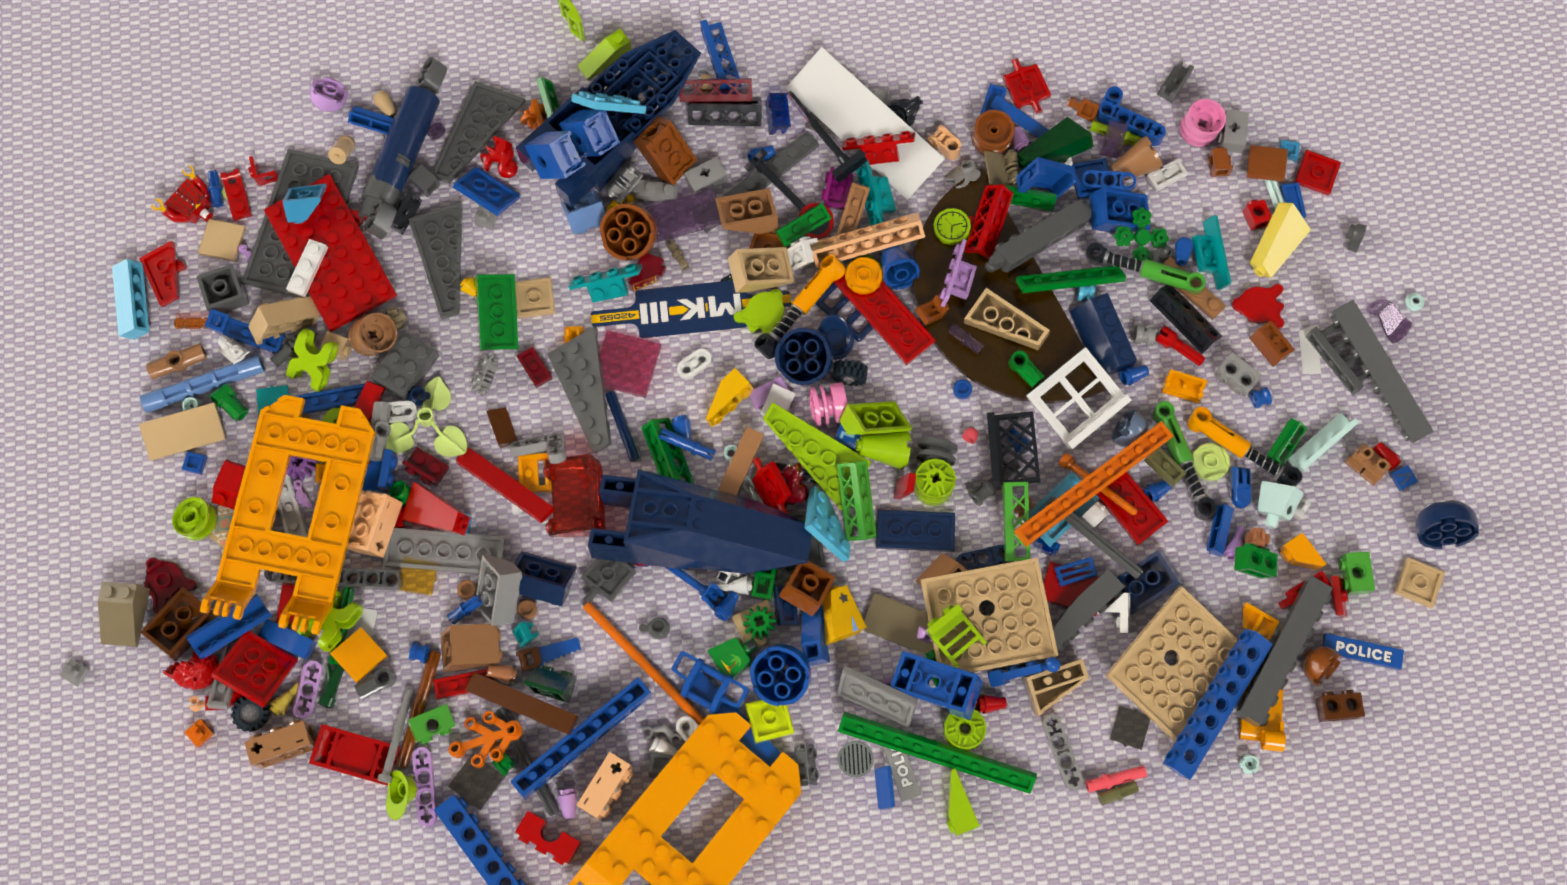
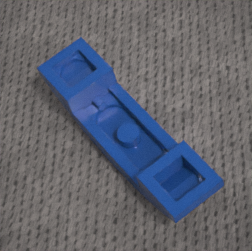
M211 309L204 327L225 335L230 339L272 353L279 352L285 338L284 335L280 334L279 338L274 339L272 336L263 339V343L257 345L248 327L249 324L233 319L230 315Z

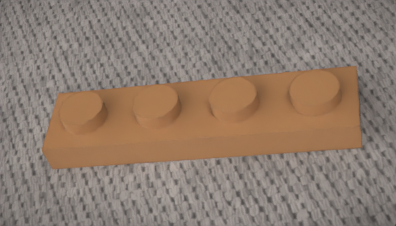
M1171 256L1163 263L1185 270L1182 266L1177 265ZM1196 279L1190 282L1196 288L1201 285ZM1175 287L1212 321L1226 307L1206 287L1199 294H1191L1187 290Z

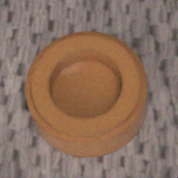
M463 580L457 586V593L463 600H469L476 595L477 586L471 580Z
M523 600L519 603L517 612L522 619L531 620L537 615L538 608L533 601Z

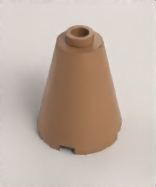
M1145 136L1111 166V171L1129 172L1138 177L1161 170L1164 167L1159 155L1152 147L1151 141Z

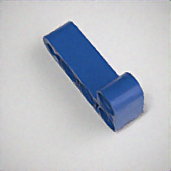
M1117 86L1110 87L1100 104L1096 115L1097 120L1100 123L1125 132L1127 130L1131 131V134L1142 138L1147 136L1152 146L1160 145L1166 134L1165 127L1120 106L1119 104L1123 97L1122 89Z

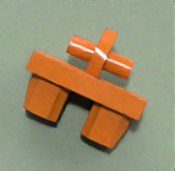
M537 99L531 100L532 105L528 107V110L524 111V115L520 118L522 124L528 125V128H533L534 130L546 120L542 119V116H547L544 104H538Z

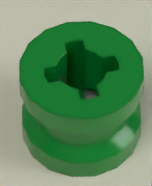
M505 752L500 762L492 761V764L505 777L511 768L517 766Z

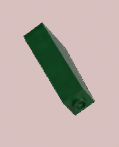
M1066 117L1017 153L1019 167L1022 170L1025 169L1037 157L1060 163L1094 147L1092 133L1069 117Z

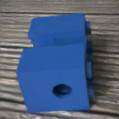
M592 109L579 110L559 123L562 131L545 132L524 146L540 179H566L586 165L585 162L581 161L584 156H601L619 144L620 141L606 110Z

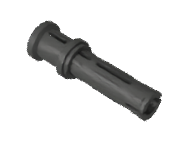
M1018 461L1012 466L1016 470L1021 469ZM1010 469L1004 475L1005 480H1008L1014 474ZM993 479L981 482L980 487L969 493L970 498L976 505L981 506L986 498L995 494Z

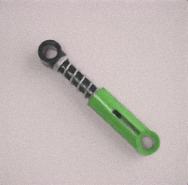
M1092 243L1086 250L1087 260L1094 265L1109 263L1113 267L1116 265L1120 269L1133 270L1135 273L1139 272L1140 277L1187 290L1191 294H1199L1205 287L1206 280L1201 273L1188 272L1148 259L1141 262L1137 258L1131 259L1129 256L1125 257L1122 254L1111 253L1110 250L1104 248L1100 243ZM1093 250H1098L1101 255L1095 258L1090 253ZM1194 279L1199 280L1201 283L1197 288L1193 287L1190 283Z
M1161 401L1153 410V420L1156 423L1162 421L1174 435L1166 444L1173 460L1187 473L1185 475V482L1189 485L1188 490L1192 492L1191 497H1194V515L1199 520H1208L1216 512L1217 504L1207 493H1204V487L1200 483L1201 480L1197 477L1198 472H1195V465H1192L1194 457L1174 414L1175 408L1173 404L1168 401ZM1159 410H1165L1168 416L1161 415ZM1201 505L1207 506L1209 508V512H1204L1201 509Z

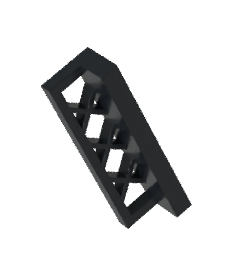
M762 100L689 102V125L762 126ZM693 111H700L704 117L701 120H693ZM714 111H718L723 117L719 121H714L709 115ZM731 112H737L741 117L737 121H732L728 115ZM750 112H758V121H750L746 115Z
M1166 285L1162 287L1150 299V302L1201 354L1205 353L1222 337L1173 286Z

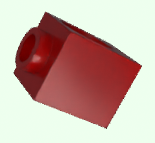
M1264 199L1249 201L1243 210L1244 217L1251 231L1268 226L1272 218ZM1253 211L1258 212L1260 216L1255 215Z

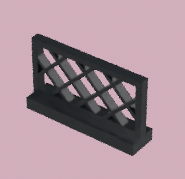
M1033 411L995 415L994 412L987 413L994 490L1002 489V482L1041 483ZM1022 418H1030V423L1026 427L1018 423ZM1008 420L1012 424L1005 430L1000 426L999 421ZM1014 426L1022 430L1017 437L1010 433ZM1025 433L1032 437V440L1027 445L1020 440ZM1006 435L1013 439L1008 447L1001 443V440ZM1016 443L1024 447L1019 454L1011 450ZM1027 450L1034 455L1029 462L1022 458V455ZM1008 452L1015 457L1010 464L1003 460V457ZM1018 460L1026 465L1020 472L1012 467ZM1028 468H1031L1036 472V477L1027 478L1023 474ZM1009 469L1017 474L1014 479L1005 480L1004 475Z

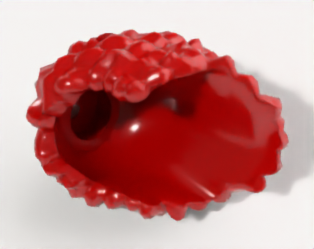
M194 651L188 662H174V665H170L169 668L163 670L164 675L174 679L177 685L185 689H204L212 685L214 678L211 676L218 667L219 662L214 654L201 660Z

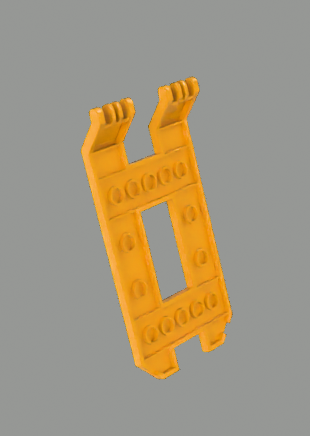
M283 395L277 399L278 401L270 406L267 405L260 411L217 577L202 600L200 612L209 613L213 600H216L213 610L214 615L219 616L222 611V617H228L232 604H236L233 618L241 620L244 609L256 592L261 570L297 577L293 596L281 613L278 624L279 628L286 629L290 616L294 615L292 630L298 631L300 626V632H306L310 619H314L311 633L319 635L322 625L333 607L376 432L363 412L358 408L341 405L337 423H328L302 418L305 399ZM291 456L326 462L308 537L272 531Z
M736 712L707 715L568 885H577L579 881L584 885H622L633 870L651 885H729L800 796L801 785L798 764L782 752L769 767L739 741L752 726ZM713 773L744 800L695 861L691 863L661 836Z

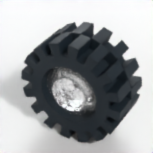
M848 359L835 361L832 379L837 381V383L843 382V385L862 386L866 383L868 366L859 361H848Z
M242 697L234 703V707L231 709V718L234 720L232 722L237 725L236 728L242 729L244 732L257 731L268 722L271 713L269 712L270 706L266 705L263 708L248 698Z

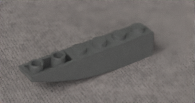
M1109 569L1072 602L1053 626L1058 653L1066 646L1064 642L1068 638L1072 641L1080 634L1078 631L1083 625L1087 627L1095 620L1092 617L1097 612L1100 614L1109 607L1107 603L1111 599L1115 601L1123 594L1121 590L1125 586ZM1047 658L1038 660V663L1045 662Z

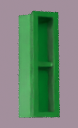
M1291 418L1267 453V458L1269 460L1273 459L1275 464L1284 466L1307 430L1304 424Z

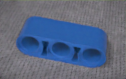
M1088 170L1082 175V183L1085 188L1091 190H1099L1104 187L1129 192L1136 187V177L1129 172ZM1092 175L1096 180L1093 184H1087L1085 182L1086 177ZM1112 177L1115 181L1112 185H1106L1104 179ZM1125 178L1133 180L1131 186H1125L1122 182Z

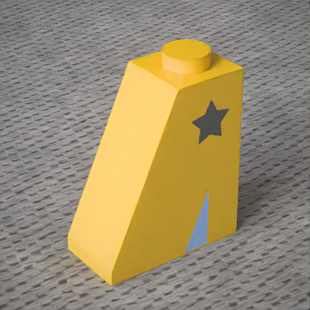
M839 585L831 587L823 600L826 645L857 635L867 628L848 586L839 587Z

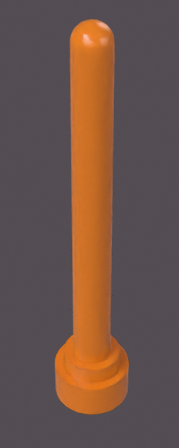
M1065 453L1058 463L1063 469H1071L1083 479L1090 475L1076 464L1074 457L1069 453ZM1108 487L1101 491L1131 515L1137 514L1135 507Z

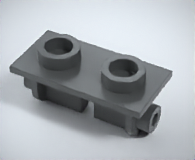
M813 744L797 745L795 750L796 763L804 764V767L799 768L800 785H817L819 773L815 764L817 758L816 749Z

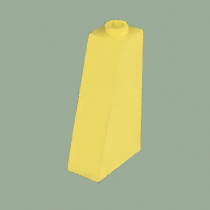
M1280 202L1277 205L1250 261L1254 273L1260 277L1272 278L1311 231L1293 203Z

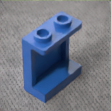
M1040 157L1033 160L1016 176L1018 192L1025 193L1033 186L1057 194L1056 200L1076 183L1074 166Z

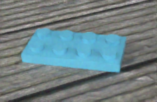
M1071 471L1029 512V519L1047 507L1046 503L1052 496L1059 498L1081 480ZM1095 495L1075 510L1074 513L1081 517L1100 498ZM1063 519L1040 538L1051 547L1071 525Z

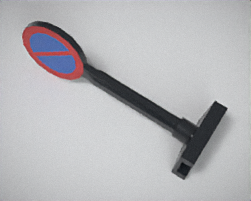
M791 91L787 92L789 99L796 109L810 122L815 132L838 158V162L841 165L832 171L834 179L838 183L842 182L868 161L861 149L850 158L846 153H843L821 125L810 116L795 94Z

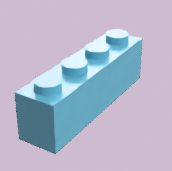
M126 259L112 266L118 334L120 337L135 340L149 333L143 263Z

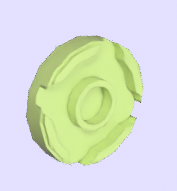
M1205 443L1199 446L1192 454L1194 457L1192 465H1195L1194 470L1198 472L1197 476L1206 481H1217L1228 472L1230 457L1223 447L1215 443Z

